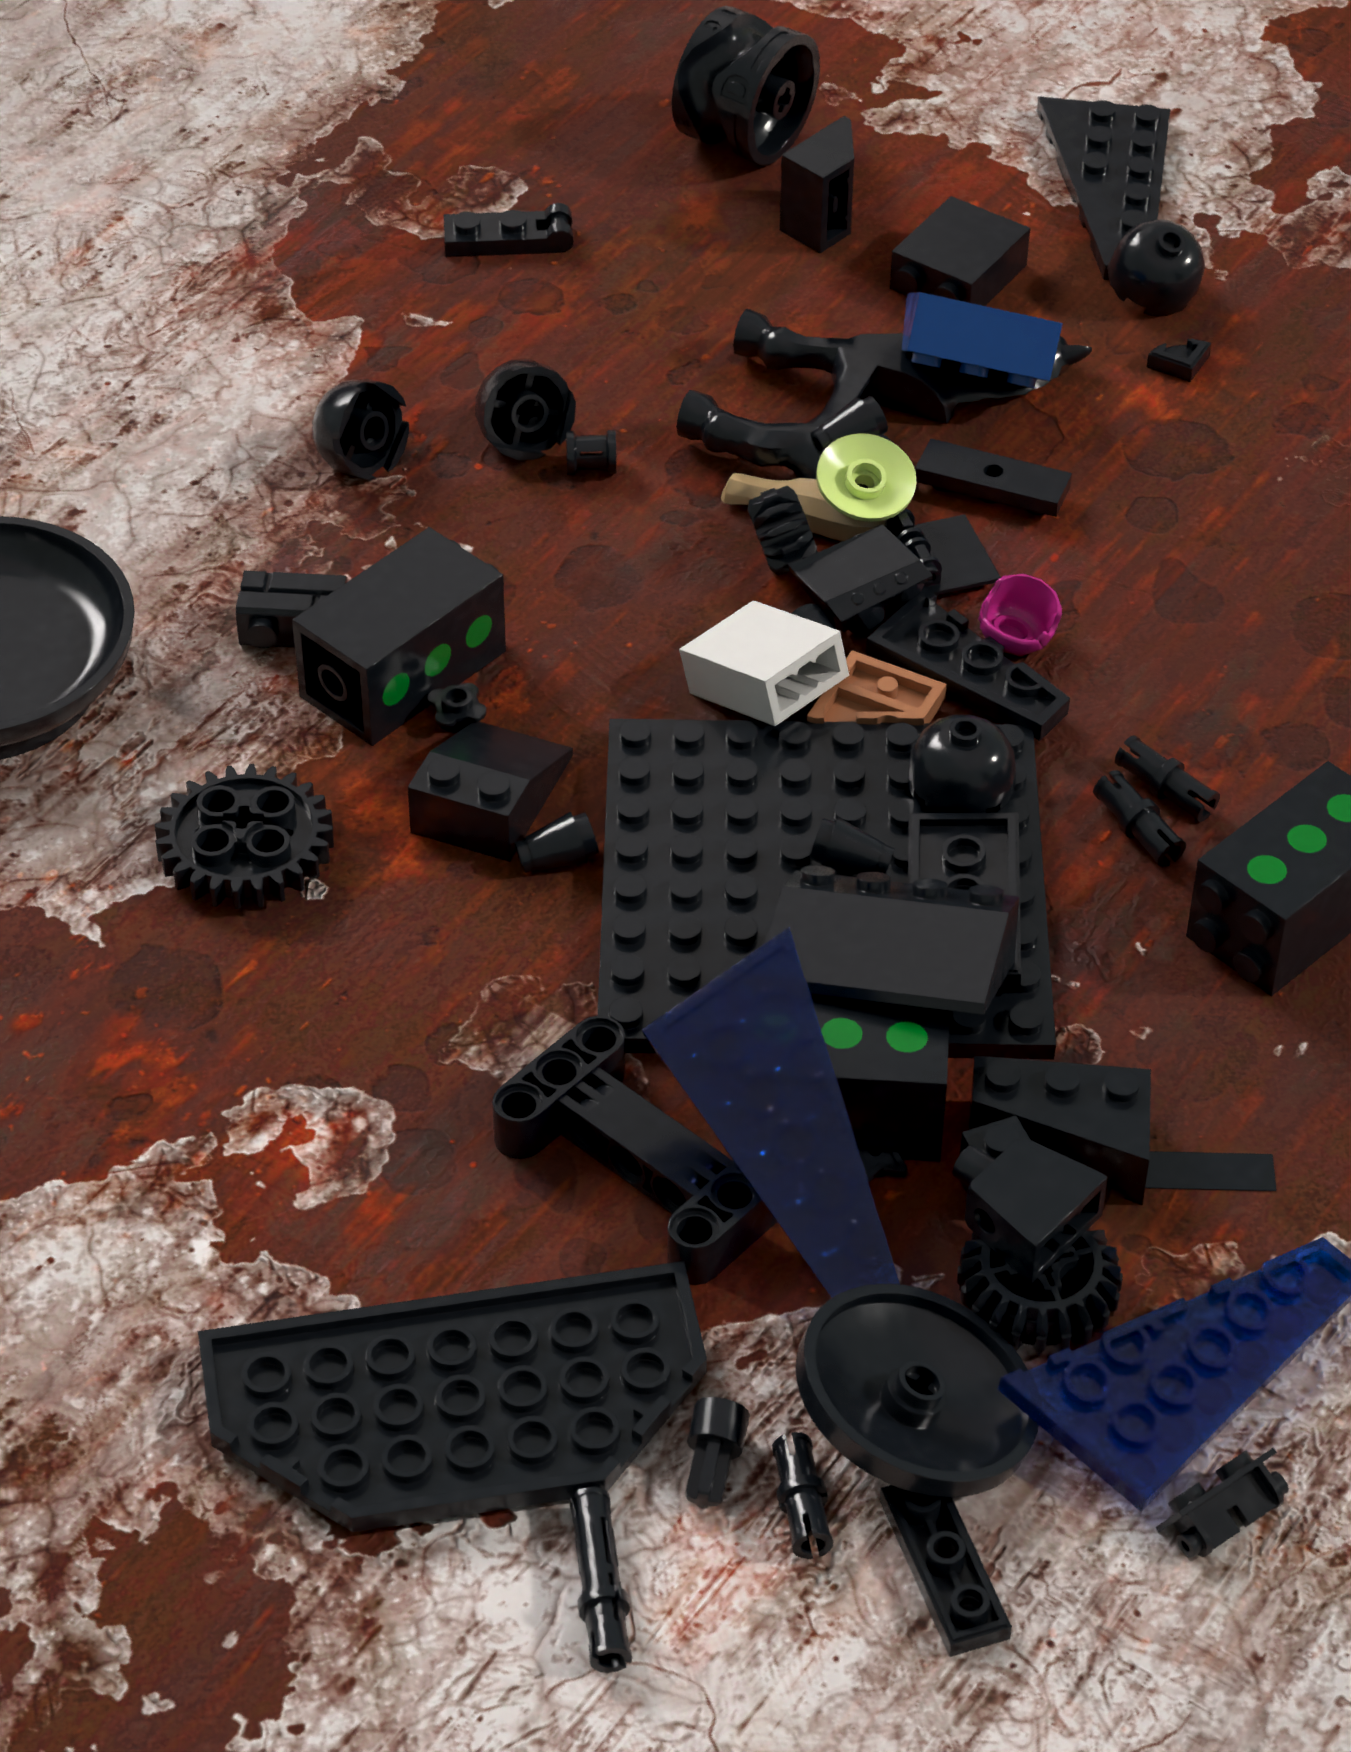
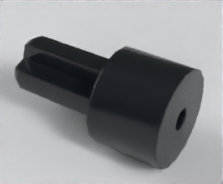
M705 1397L697 1400L694 1406L687 1437V1444L694 1451L685 1495L687 1500L697 1504V1507L708 1509L709 1506L713 1507L721 1504L731 1459L740 1457L743 1452L750 1414L743 1405L729 1399Z

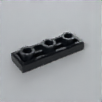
M935 439L929 440L915 467L917 482L930 485L939 491H954L978 497L987 503L998 502L1026 509L1032 514H1046L1055 517L1071 487L1072 473Z
M893 1485L880 1488L879 1501L949 1657L1009 1640L1012 1626L952 1497L918 1494Z

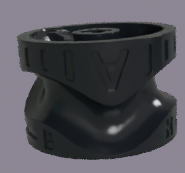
M723 6L715 9L694 31L680 59L674 79L671 102L675 126L682 134L706 144H715L727 137L736 155L759 165H769L776 162L796 141L812 109L820 75V55L817 44L807 34L782 26L773 28L756 15L735 7Z

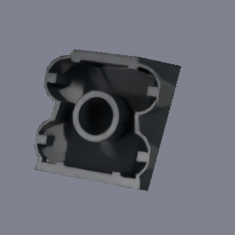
M883 524L789 565L790 572L815 604H819L823 610L829 611L833 616L835 624L843 632L849 630L855 635L871 633L882 623L885 617L883 608L893 602L903 603L910 601L922 591L924 583L933 579V575L922 561Z

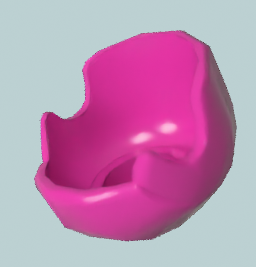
M1026 574L1006 575L995 582L980 608L978 618L980 629L985 638L990 636L1004 647V652L1025 656L1042 650L1050 642L1060 622L1062 607L1057 592L1042 579Z

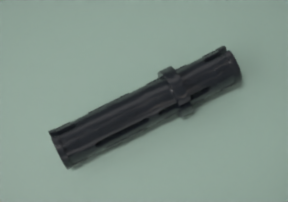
M587 1487L577 1490L574 1493L575 1497H570L569 1499L582 1585V1594L577 1600L578 1612L581 1620L586 1623L588 1631L590 1666L599 1672L610 1673L626 1668V1662L631 1663L632 1661L626 1628V1617L630 1612L629 1595L622 1588L619 1578V1564L611 1520L610 1495L602 1488Z

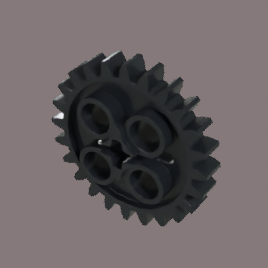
M249 764L245 774L237 775L232 766H227L225 777L220 779L212 772L207 771L205 772L206 784L201 786L196 782L187 781V795L172 793L170 795L172 807H161L160 809L161 822L155 824L157 839L155 843L158 861L162 862L165 877L174 876L175 888L177 890L190 886L192 899L195 901L210 893L212 906L214 907L221 904L225 897L233 898L235 909L241 908L245 898H253L258 907H263L264 895L272 894L282 902L285 900L284 888L289 886L302 892L305 890L303 876L314 879L320 877L319 864H329V848L334 847L332 812L326 809L324 795L314 796L313 784L311 782L298 786L297 775L294 772L282 779H278L275 766L270 767L264 775H257L254 764Z

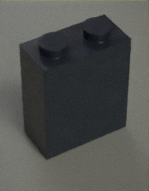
M950 196L892 250L890 289L908 296V293L922 292L986 306L1027 266L1030 227Z

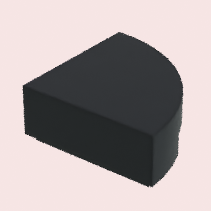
M1188 339L1186 345L1166 348L1167 343L1161 344L1148 354L1147 368L1191 382L1209 358L1211 343Z

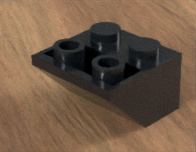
M845 116L841 117L782 154L780 231L818 253H822L851 234L854 177L851 119Z

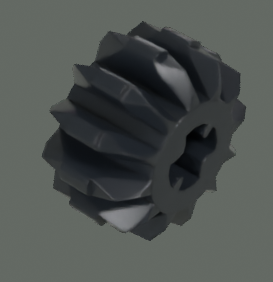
M789 486L776 490L772 488L760 493L761 496L749 500L747 508L768 566L777 576L790 572V564L818 552L798 496Z

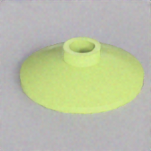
M851 434L833 441L821 454L816 470L818 488L828 504L841 514L860 521H883L898 515L911 502L917 483L914 466L907 454L893 442L872 434ZM857 484H864L869 488H863Z

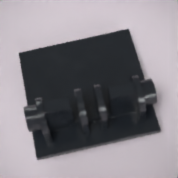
M904 509L898 515L885 520V527L915 554L933 575V579L924 583V587L934 594L942 595L995 583L1001 578L965 514L915 525L913 513L909 509Z

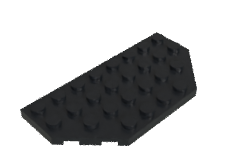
M684 1261L198 1331L212 1447L351 1532L569 1500L570 1497H575L574 1493L577 1490L587 1487H598L608 1492L707 1372V1357Z

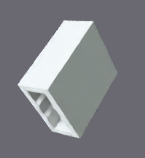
M754 600L679 649L690 694L773 726L778 725L849 676L839 630Z

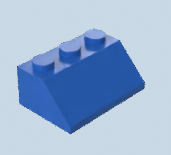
M922 292L908 293L902 350L913 352L912 362L940 368L942 359L961 363L960 373L988 378L989 369L1008 373L1007 383L1035 388L1037 379L1050 381L1063 323Z

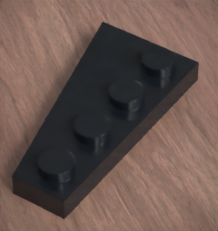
M926 587L867 637L865 654L945 683L947 695L1004 724L1021 725L1033 731L1034 739L1038 741L1046 736L1068 714L1070 697L1024 662L1014 664L1003 655L1004 647L990 636L983 640L968 628L969 620L955 609L949 612L945 611L936 604L937 595Z

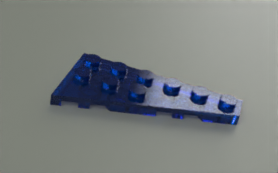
M788 927L642 1029V1032L830 1298L848 1289L863 1285L900 1284L881 1220L879 1219L863 1162L853 1136L852 1127L827 1046L813 1007L808 985L799 962L790 927Z
M1321 1237L1264 1262L1261 1269L1232 1281L1229 1277L1211 1285L1207 1293L1191 1300L1185 1301L1184 1298H1181L1105 1331L1101 1339L1073 1351L1066 1348L1048 1357L1046 1363L1028 1371L1022 1372L1021 1369L1006 1374L1001 1377L997 1390L1142 1512L1351 1301V1259L1324 1237Z

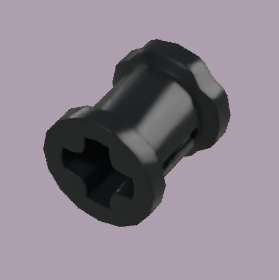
M608 430L606 435H576L574 431H566L567 475H575L577 470L607 469L609 474H616L615 430ZM580 452H601V453H580Z

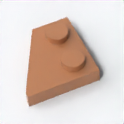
M851 650L846 658L849 676L819 697L808 713L807 721L824 724V722H856V724L874 725L880 723L924 725L931 722L946 699V684Z

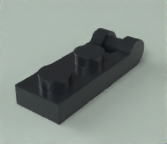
M563 203L551 204L545 211L521 212L518 210H508L496 213L461 212L458 214H443L445 257L563 253L570 250L574 243V235L571 228L572 212Z

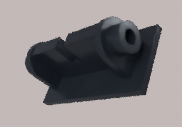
M1274 1447L1255 1460L1251 1458L1247 1450L1215 1471L1222 1481L1220 1484L1206 1492L1200 1482L1168 1502L1174 1515L1156 1527L1158 1532L1174 1524L1180 1532V1535L1177 1536V1543L1181 1551L1189 1558H1193L1196 1555L1206 1557L1212 1553L1213 1549L1241 1531L1228 1513V1509L1232 1507L1243 1525L1247 1527L1272 1509L1281 1506L1284 1502L1283 1496L1289 1491L1288 1484L1281 1474L1276 1471L1270 1473L1263 1463L1277 1453Z

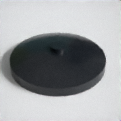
M870 1284L848 1289L828 1300L817 1311L799 1344L796 1355V1380L800 1396L812 1421L831 1445L844 1457L865 1472L890 1485L914 1493L935 1497H964L979 1494L993 1489L1010 1478L1019 1468L1035 1441L1040 1422V1405L1034 1381L1023 1360L1000 1332H994L989 1328V1323L945 1296L918 1287L900 1284Z

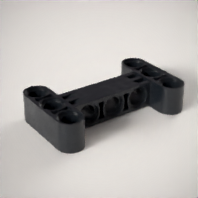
M588 1017L574 1026L496 1091L492 1101L496 1148L503 1155L510 1158H530L541 1152L557 1137L562 1135L672 1214L667 1227V1263L684 1261L689 1285L705 1284L718 1276L797 1204L800 1194V1150L789 1139L769 1136L754 1142L733 1161L622 1084L625 1077V1032L618 1021L610 1017Z

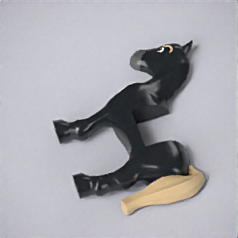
M745 309L740 316L733 341L734 354L751 358L759 357L768 369L812 368L829 372L834 383L831 397L822 412L808 423H761L735 416L720 409L711 395L689 390L678 412L677 434L690 440H702L709 451L726 452L760 467L785 466L794 471L796 479L770 480L733 473L722 492L721 500L723 503L748 505L749 500L761 496L760 493L789 486L798 496L811 532L831 539L845 541L878 525L883 524L885 526V520L874 522L856 520L841 514L828 504L818 488L816 470L820 455L813 446L810 433L818 429L820 425L854 398H860L868 384V397L874 398L879 405L947 424L953 417L955 406L958 403L1025 395L1057 378L1062 366L1075 364L1087 357L1092 352V347L1068 345L1066 340L1060 335L1050 381L1037 379L1035 388L1007 383L1008 373L989 369L988 378L960 373L961 363L942 359L940 368L912 362L913 352L902 350L903 333L860 334L848 339L807 337L795 333L786 327H774L766 315L752 309ZM883 434L880 435V437H883V438H885V439L891 441L887 436H885V435H883ZM857 484L863 488H869L864 484Z

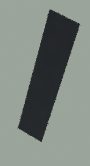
M1150 1151L1145 1188L1276 1191L1273 1155Z

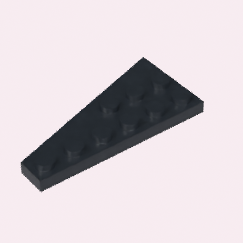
M1038 96V116L1046 124V136L1049 143L1054 144L1057 152V164L1072 202H1077L1079 207V219L1082 227L1087 228L1090 235V247L1103 280H1109L1108 264L1121 238L1133 226L1153 219L1158 220L1171 109L1157 108L1148 104L1134 106L1113 104L1106 100L1092 102Z

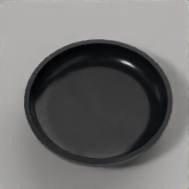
M0 516V760L27 753L53 741L65 733L83 716L90 704L101 695L120 670L132 641L135 613L133 595L124 573L115 561L100 547L70 530L53 524Z

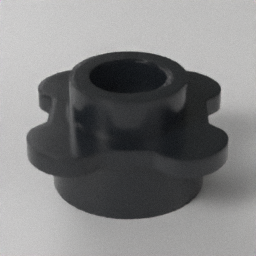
M462 683L461 685L448 686L444 690L434 689L428 695L429 705L436 709L435 721L445 731L458 733L472 722L480 721L486 716V706L479 703L477 698L479 689L474 684Z

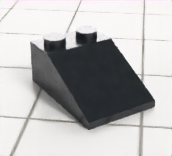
M480 721L472 722L431 750L408 785L410 832L510 862L516 853L514 842L520 841L526 836L571 760L573 748Z

